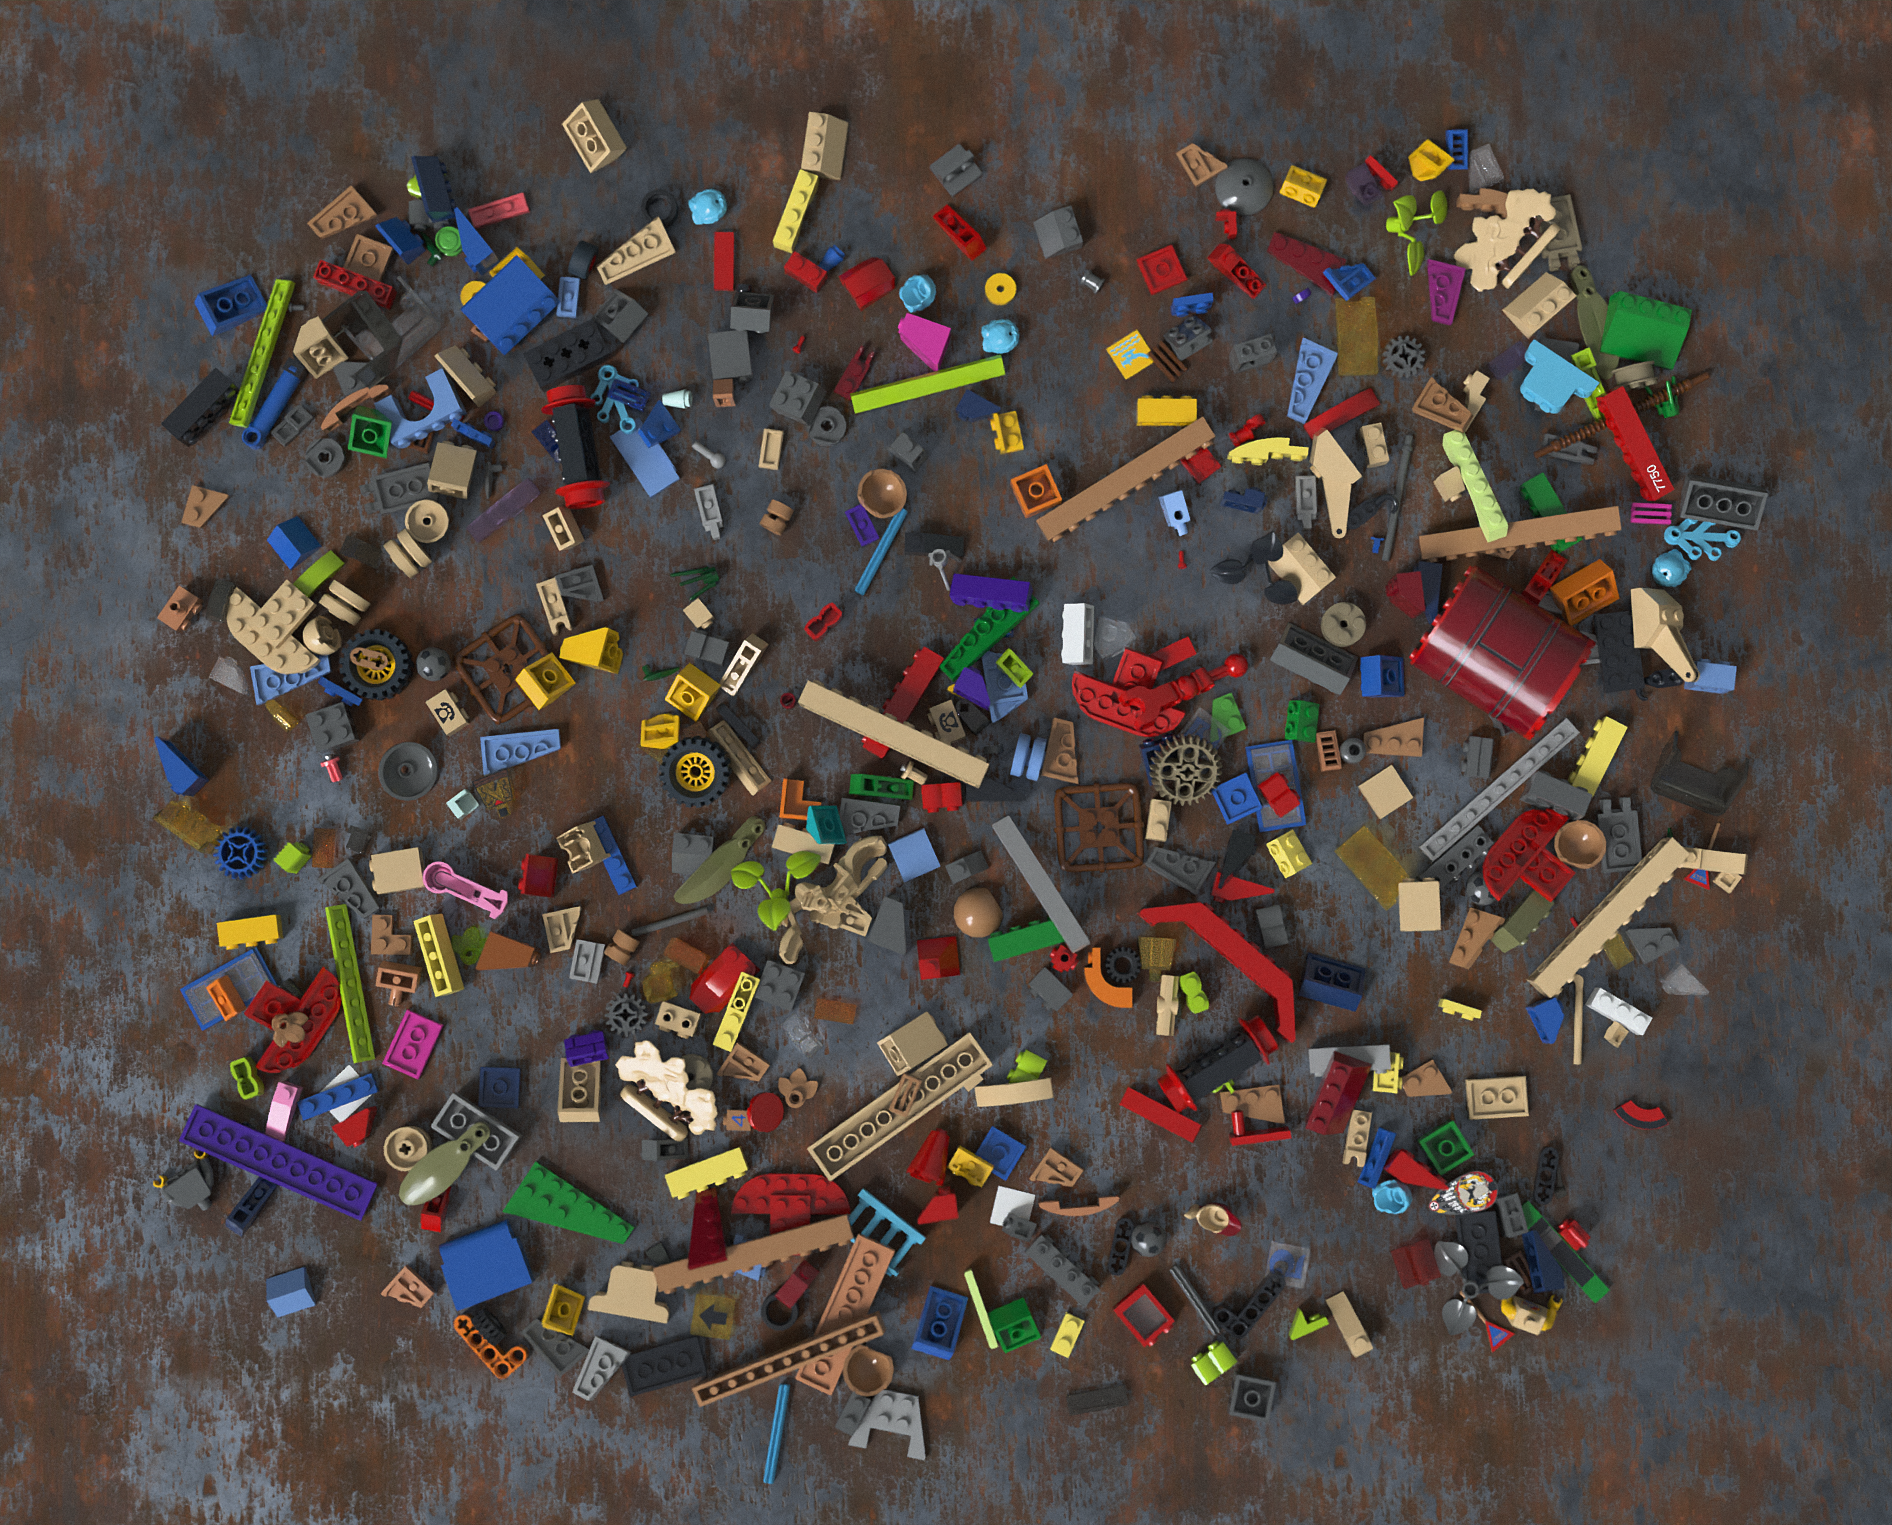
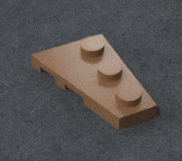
M350 186L307 224L321 239H324L378 215L357 191Z
M1432 377L1412 407L1414 413L1464 433L1473 418L1472 413L1457 399H1454Z
M1424 718L1363 733L1366 754L1422 757Z

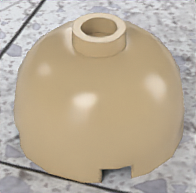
M324 616L312 619L303 630L304 646L319 656H327L337 651L342 645L338 630L334 629L333 631L330 626L332 622Z

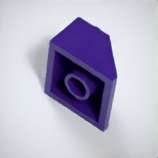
M972 666L969 669L964 667L953 688V693L989 710L991 702L983 676L980 675L978 669Z

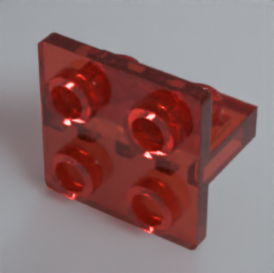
M1428 1239L1391 1251L1404 1289L1416 1285L1423 1287L1429 1285V1281L1441 1277Z

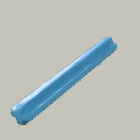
M902 508L900 512L893 516L855 588L856 593L860 595L865 594L908 513L906 509Z
M780 1383L763 1479L768 1484H773L775 1480L790 1385L786 1383Z

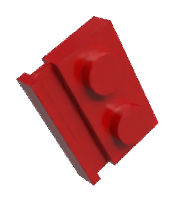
M1371 155L1365 160V171L1372 177L1376 176L1380 180L1378 183L1386 191L1388 189L1393 191L1398 186V181Z
M1203 447L1196 451L1197 454L1189 460L1184 458L1180 461L1198 485L1221 468V465L1207 448L1203 449Z

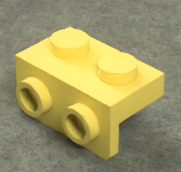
M1293 829L1267 843L1270 854L1275 859L1279 870L1285 878L1312 864Z
M1390 1052L1391 1069H1387V1073L1375 1074L1374 1070L1373 1091L1397 1093V1089H1401L1402 1077H1398L1399 1069H1403V1057H1399L1400 1053Z

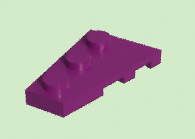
M1431 259L1427 260L1432 321L1451 326L1466 268Z

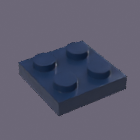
M480 1067L478 1107L519 1108L521 1068Z

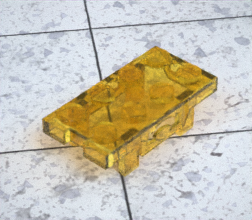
M1361 297L1360 301L1351 302L1350 299L1345 301L1344 298H1336L1338 376L1377 375L1378 329L1375 297Z
M1365 825L1334 851L1385 911L1397 902L1395 898L1399 895L1398 883H1403L1402 879H1411L1398 861L1372 835Z

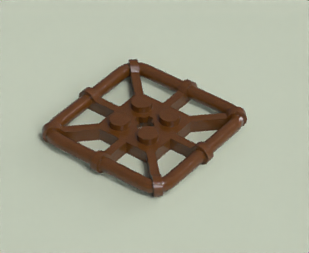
M516 613V615L508 617L488 632L484 631L481 637L461 649L456 656H453V662L456 670L471 690L470 694L475 696L488 717L495 724L500 725L509 721L529 706L533 707L535 705L515 679L525 667L530 665L527 660L539 652L543 657L550 653L546 648V643L540 640L530 623L522 617V614ZM514 624L511 644L499 651L491 638ZM520 626L523 627L536 646L525 655L517 647ZM485 642L489 644L495 655L484 662L464 658ZM463 664L483 667L490 676V679L477 686ZM505 665H513L511 674L508 672L504 673ZM493 683L501 693L497 713H495L482 694V691ZM519 688L526 700L503 715L507 694Z
M1095 782L1093 785L1066 786L1055 791L1056 828H1054V833H1056L1058 862L1063 872L1099 871L1103 873L1105 870L1132 869L1142 866V861L1144 860L1142 827H1144V822H1142L1140 793L1135 783L1099 784V782ZM1127 790L1126 794L1114 807L1100 808L1099 792ZM1094 792L1095 808L1081 809L1066 794ZM1132 794L1134 823L1119 824L1118 809ZM1062 799L1078 812L1079 826L1064 827ZM1097 822H1101V825L1105 826L1101 833H1098L1093 828V826L1097 825ZM1135 828L1136 856L1120 843L1119 829ZM1064 832H1079L1080 846L1066 861ZM1116 846L1132 861L1104 863L1103 847ZM1098 847L1099 863L1071 865L1084 848Z

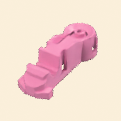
M444 862L431 863L424 870L423 883L429 891L439 894L448 892L490 911L489 917L494 919L498 918L505 911L508 904L507 891L501 890L498 893L488 887L481 886L475 881L456 874L454 868Z

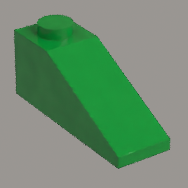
M851 774L849 794L912 800L914 780L867 774Z

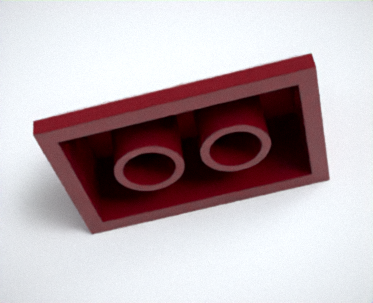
M1421 571L1399 573L1387 582L1388 585H1385L1386 597H1389L1390 602L1407 616L1413 619L1425 611Z

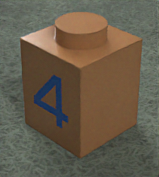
M728 1109L727 1113H724L723 1125H727L726 1130H752L747 1118V1110Z

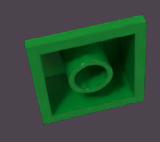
M358 405L352 415L348 450L387 458L392 421L377 409Z
M1024 1297L987 1313L1004 1353H1008L1041 1338Z

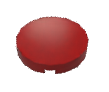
M762 1092L756 1094L749 1102L751 1103L749 1108H747L748 1121L751 1127L758 1131H773L780 1125L783 1119V1104L780 1098L773 1093Z

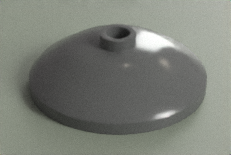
M1242 158L1229 162L1227 164L1228 168L1218 174L1215 183V192L1219 203L1224 209L1236 211L1238 216H1250L1260 212L1267 206L1273 193V180L1269 171L1261 163L1252 159ZM1248 181L1249 185L1244 186L1242 182Z
M415 742L398 743L388 749L381 758L378 768L379 781L383 789L396 799L404 801L418 799L424 796L435 783L437 776L436 760L432 753L421 744ZM406 766L407 770L402 773V767Z

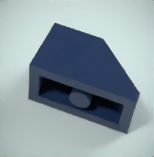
M968 389L955 409V413L958 414L957 417L965 422L968 420L976 422L991 418L993 413L1000 414L1001 412L1000 407Z

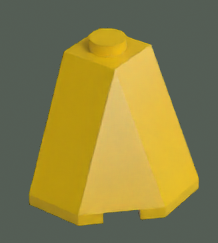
M601 628L565 638L560 648L559 658L618 674L623 658L622 649L618 648L617 643L620 639L619 634L609 628Z

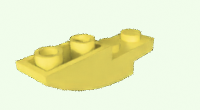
M1267 438L1252 441L1229 452L1227 459L1232 460L1233 463L1251 461L1253 465H1263V463L1267 462L1268 456H1271L1272 459L1290 457L1292 461H1302V459H1306L1308 456V447L1289 446L1290 438Z
M741 972L713 1045L730 1052L733 1050L759 985V978Z

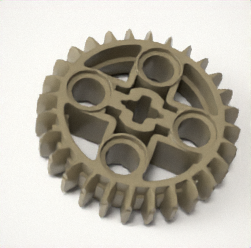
M1188 733L1187 738L1180 734V739L1178 740L1173 736L1172 742L1166 739L1167 745L1163 746L1160 744L1159 746L1162 749L1160 752L1155 750L1158 757H1151L1155 764L1149 765L1150 769L1154 770L1149 772V774L1153 778L1151 782L1155 785V790L1159 791L1161 797L1165 796L1166 801L1172 799L1175 805L1178 800L1182 806L1185 801L1191 806L1192 800L1199 804L1198 798L1200 797L1206 800V793L1212 795L1211 787L1217 789V786L1214 784V782H1220L1217 775H1222V771L1218 769L1223 767L1221 762H1219L1221 758L1217 754L1218 751L1216 748H1213L1210 742L1207 743L1204 737L1200 740L1197 734L1194 739L1190 733ZM1187 748H1193L1189 754H1184ZM1178 749L1177 758L1168 757L1173 751ZM1199 749L1207 755L1209 760L1198 759ZM1171 765L1168 771H1162L1164 766ZM1204 768H1209L1206 774H1201ZM1163 779L1174 780L1173 790L1164 783ZM1195 781L1204 782L1194 790ZM1187 785L1188 787L1185 791H1179L1181 786Z

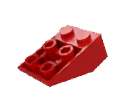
M526 854V858H523L521 863V869L524 870L523 878L519 880L521 894L554 898L559 859Z
M1395 1148L1383 1167L1385 1171L1401 1182L1449 1190V1187L1445 1185L1447 1183L1445 1179L1435 1173L1432 1175L1430 1173L1431 1169L1423 1162L1414 1161L1415 1156L1406 1149L1402 1148L1399 1150Z

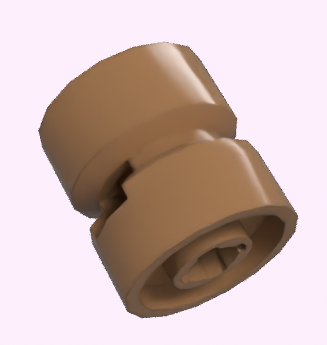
M772 499L767 508L768 514L763 515L759 524L767 530L782 536L786 528L785 522L791 519L794 510Z
M618 929L612 938L614 942L609 943L604 954L626 966L631 958L630 952H634L640 942Z

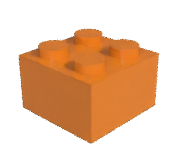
M1047 464L1017 476L1010 481L1026 519L1062 503L1061 495Z

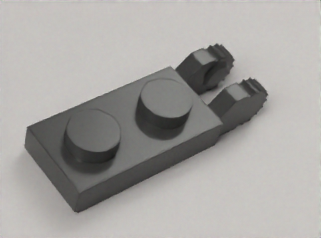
M1544 434L1541 448L1550 445V442L1555 439L1559 440L1560 437ZM1576 441L1575 444L1571 443V446L1566 445V448L1546 455L1593 465L1595 460L1590 457L1581 456V452L1596 453L1597 447Z

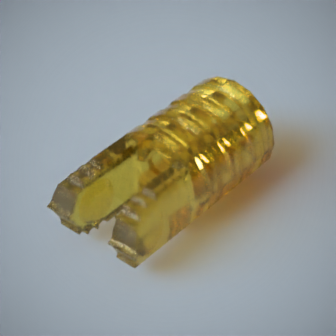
M274 699L267 700L265 705L268 712L273 716L272 719L286 733L297 726L299 719L287 710L286 707H282Z

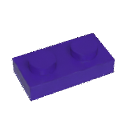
M861 504L845 511L862 548L880 539L865 508Z

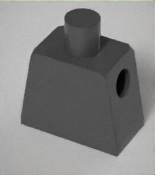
M904 432L900 433L887 448L915 473L928 458L925 450Z

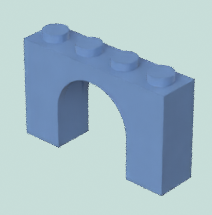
M443 368L425 377L434 396V406L431 413L423 420L408 421L399 401L392 395L374 403L376 409L392 421L390 441L398 449L408 447L411 442L427 437L428 433L443 429L446 424L453 422L454 418L460 420L463 415L467 414L449 373Z

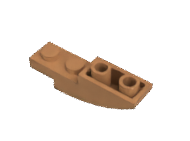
M1480 188L1477 195L1460 194L1457 198L1456 207H1462L1463 210H1473V208L1481 209L1483 212L1495 210L1494 216H1499L1503 220L1507 218L1505 203L1508 194L1492 189ZM1531 217L1529 222L1533 221L1534 217Z

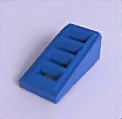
M1468 129L1447 130V154L1453 157L1454 160L1463 161L1461 164H1453L1452 162L1448 166V170L1468 169ZM1453 136H1461V140H1453ZM1453 144H1461L1462 148H1453ZM1453 152H1462V156H1453Z

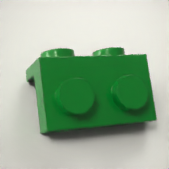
M1302 700L1289 701L1285 727L1286 740L1315 743L1320 704Z

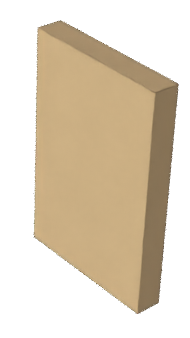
M1526 1076L1465 1080L1469 1120L1529 1116Z

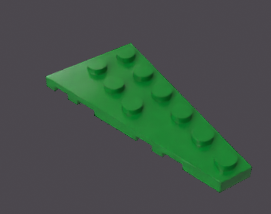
M535 1161L502 1211L621 1244L626 1242L635 1228L634 1225L537 1161Z

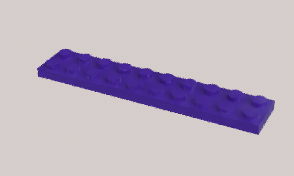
M199 1104L194 1105L179 1139L184 1144L360 1221L363 1220L379 1184Z

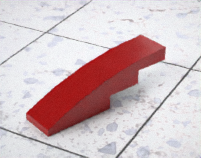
M1551 549L1521 594L1539 604L1568 560Z
M1185 637L1150 655L1163 660L1158 672L1159 674L1195 656L1197 653L1189 637Z
M1129 1087L1119 1104L1194 1143L1202 1127L1199 1123Z

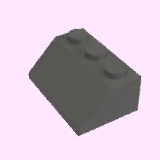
M1537 771L1530 778L1519 800L1542 810L1552 809L1559 814L1566 815L1569 818L1568 821L1574 822L1585 816L1592 794L1588 793V790L1583 787L1569 785L1570 783L1567 780L1555 779L1546 771Z

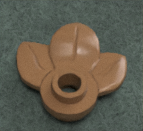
M293 1012L289 1015H276L272 1020V1028L275 1031L273 1036L275 1043L283 1047L288 1040L295 1043L303 1041L305 1032L301 1026L308 1020V1017L301 1012Z
M800 1068L795 1070L789 1079L780 1077L778 1082L780 1093L786 1096V1103L792 1108L801 1107L806 1099L812 1098L818 1088V1082L807 1081L805 1073ZM794 1094H797L799 1096V1100L797 1102H794L792 1100V1096Z

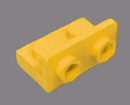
M1291 165L1280 194L1311 207H1316L1327 179Z
M1016 411L1002 414L993 413V419H990L992 431L996 430L997 438H994L996 450L1000 449L1001 454L1024 450Z
M959 1146L947 1168L953 1174L966 1178L970 1184L982 1187L994 1165Z

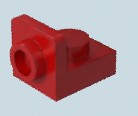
M1221 209L1220 212H1216L1215 221H1227L1224 222V234L1227 233L1228 240L1236 239V211Z

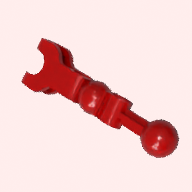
M1234 653L1225 659L1224 665L1207 671L1205 667H1202L1192 672L1190 676H1181L1176 681L1168 682L1154 689L1135 686L1122 693L1118 700L1123 707L1134 705L1142 710L1143 714L1138 716L1133 724L1135 730L1139 732L1152 727L1160 712L1181 703L1182 700H1191L1196 695L1212 689L1215 686L1214 681L1228 675L1233 678L1242 677L1248 670V661L1244 655Z

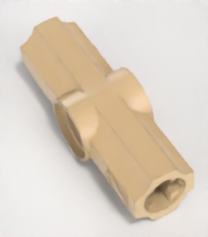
M1161 975L1160 996H1158L1157 1000L1158 1019L1156 1034L1174 1035L1175 1015H1177L1178 976Z

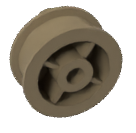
M1654 361L1633 364L1611 371V374H1615L1617 386H1624L1626 392L1630 391L1629 388L1639 390L1645 388V386L1657 384L1658 377H1655L1652 364L1655 363Z
M1348 602L1334 604L1324 613L1321 620V631L1324 638L1329 643L1338 647H1347L1356 643L1362 637L1366 628V619L1361 609ZM1340 622H1344L1346 627H1341Z
M696 1054L680 1057V1059L685 1060L684 1072L687 1075L688 1073L694 1074V1079H689L685 1085L688 1090L698 1088L708 1090L713 1082V1070L710 1063L702 1056Z

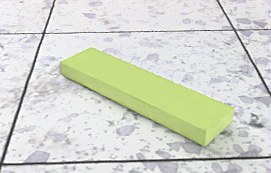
M971 1268L967 1269L964 1275L990 1348H996L998 1343Z

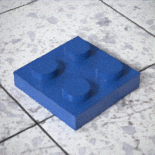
M1206 293L1174 298L1171 305V315L1184 317L1191 312H1196V314L1207 313V310H1210L1213 303V294Z
M1247 772L1218 785L1217 789H1211L1227 825L1264 808Z
M992 1126L975 1155L993 1164L994 1167L991 1172L1006 1181L1026 1146Z

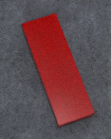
M715 232L714 291H734V232Z

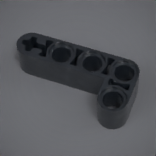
M1278 1270L1268 1273L1238 1312H1235L1225 1304L1218 1305L1214 1310L1215 1322L1234 1338H1244L1284 1289V1275ZM1279 1278L1280 1283L1273 1285L1272 1279L1277 1280ZM1261 1293H1267L1269 1298L1261 1301L1258 1296ZM1249 1308H1253L1257 1312L1254 1316H1248L1246 1311ZM1225 1311L1229 1315L1226 1319H1220L1217 1316L1218 1313ZM1236 1324H1242L1244 1329L1237 1332L1233 1327Z

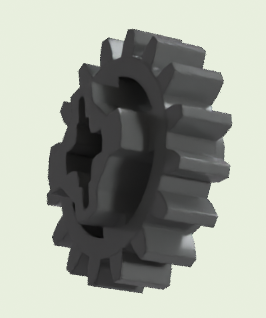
M1398 336L1397 342L1392 339L1390 341L1391 345L1387 344L1385 346L1387 351L1383 352L1382 356L1386 357V359L1382 363L1388 364L1385 370L1391 369V376L1397 373L1399 379L1404 374L1406 378H1409L1410 373L1415 376L1417 370H1421L1423 367L1420 363L1425 361V358L1421 357L1425 351L1419 350L1422 344L1416 345L1415 338L1409 341V336H1406L1404 340H1402L1401 336ZM1397 347V353L1391 356L1392 350ZM1401 354H1403L1404 357L1407 356V359L1405 361L1404 358H1400ZM1414 359H1416V362H1415L1414 366H1413V367H1410V366H1411L1410 361H1413Z
M628 993L624 994V998L617 995V1001L611 999L612 1006H606V1009L610 1011L608 1014H605V1017L610 1019L606 1024H612L611 1031L617 1029V1035H621L624 1032L626 1037L629 1036L630 1031L635 1035L636 1029L643 1030L641 1023H647L643 1019L644 1016H648V1013L643 1011L647 1006H641L642 999L636 1001V995L634 994L631 998H629ZM622 1003V1008L618 1012H614L617 1005ZM631 1003L635 1004L639 1011H635L631 1007ZM627 1009L628 1013L635 1014V1016L628 1017L626 1020L625 1017L618 1016V1014L625 1013ZM635 1018H639L638 1022L631 1027V1022ZM614 1019H618L619 1021H621L623 1028L620 1027Z

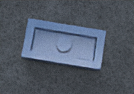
M560 277L558 294L560 303L557 305L558 317L577 318L580 278Z

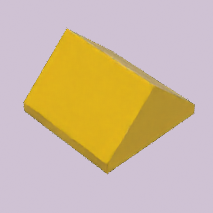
M554 1284L543 1317V1327L573 1335L585 1296Z

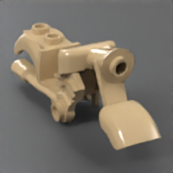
M869 836L863 839L860 838L855 842L846 855L840 859L839 863L833 865L837 870V876L829 886L822 888L821 886L806 882L797 884L795 888L796 898L789 902L791 906L790 913L779 925L787 927L788 919H790L792 925L786 931L780 943V956L785 963H795L798 953L803 946L800 937L802 932L795 913L802 908L803 910H809L810 920L813 923L828 925L830 928L838 929L842 924L840 915L842 913L849 914L850 911L846 908L850 904L856 906L857 902L855 899L866 890L873 880H877L888 868L887 861L879 858L868 870V875L861 882V870L869 860L886 854L887 844L882 836Z

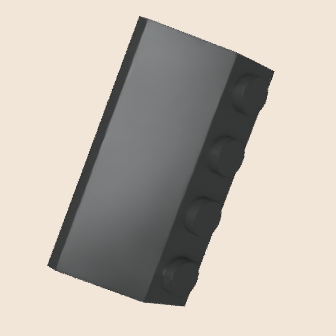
M1686 474L1681 492L1680 517L1758 531L1768 492L1761 486Z
M1288 622L1270 660L1279 666L1293 671L1297 675L1309 679L1313 683L1327 688L1331 692L1341 695L1351 678L1358 657Z

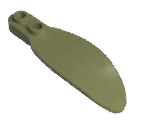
M1577 266L1570 273V280L1578 300L1577 312L1580 328L1586 347H1590L1596 362L1595 369L1601 379L1607 380L1613 376L1611 371L1616 370L1619 363V357L1600 352L1608 305L1597 293L1590 270L1585 266Z
M758 816L748 818L733 835L732 839L717 848L677 890L674 895L675 901L680 904L695 903L712 896L722 889L732 878V869L743 862L749 847L763 833L765 822Z
M482 1121L476 1122L457 1140L446 1142L421 1158L409 1171L400 1186L399 1197L402 1202L407 1205H419L444 1192L462 1173L470 1155L490 1137V1126ZM481 1130L483 1135L478 1136L476 1131ZM462 1143H466L468 1149H463Z

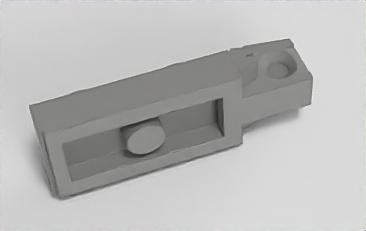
M1295 476L1296 515L1298 520H1302V530H1310L1312 528L1311 520H1315L1317 514L1316 476Z
M714 485L695 488L694 491L705 530L711 531L713 540L721 539L719 528L723 527V521Z

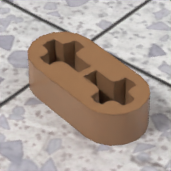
M356 647L350 652L351 661L359 666L382 670L388 664L387 657L381 652L362 647ZM362 651V655L368 656L367 660L360 659L359 662L356 661L354 653ZM378 656H381L384 663L379 664V667H377L375 662L370 661L371 657L378 658Z

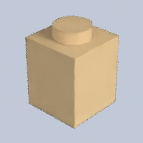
M699 598L683 610L699 630L709 628L713 624L712 620L715 619Z

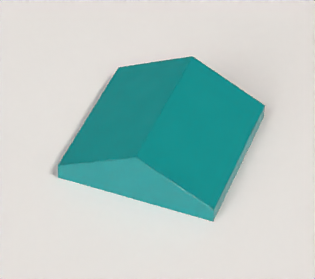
M837 806L808 807L806 830L818 844L847 843Z

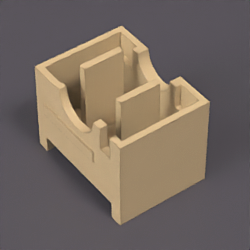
M595 821L576 826L557 837L561 849L566 850L570 856L568 865L572 873L591 868L611 857L610 853L606 854L594 829Z

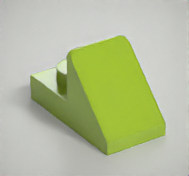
M1010 648L995 662L998 670L1005 673L1019 688L1033 675L1032 671Z
M1298 1308L1289 1331L1290 1338L1295 1340L1328 1325L1326 1316L1317 1313L1308 1317L1309 1321H1306L1302 1311Z

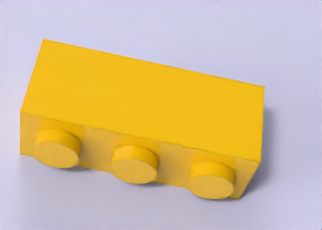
M1142 396L1137 401V426H1188L1197 420V399H1192L1191 396H1181L1180 399H1172V396H1161V399H1153V396Z
M281 915L217 923L219 945L226 947V950L238 949L240 944H246V947L258 946V942L265 941L266 944L278 943L277 939H283Z

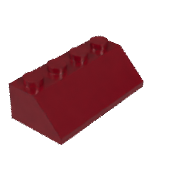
M1333 1051L1306 1116L1305 1128L1322 1135L1343 1133L1372 1064Z

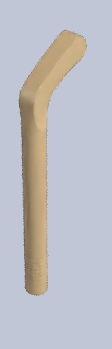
M1577 974L1572 980L1575 984L1574 1064H1582L1583 977Z

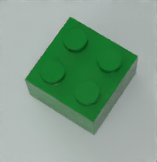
M1450 1119L1416 1139L1432 1168L1440 1176L1474 1155L1455 1122Z

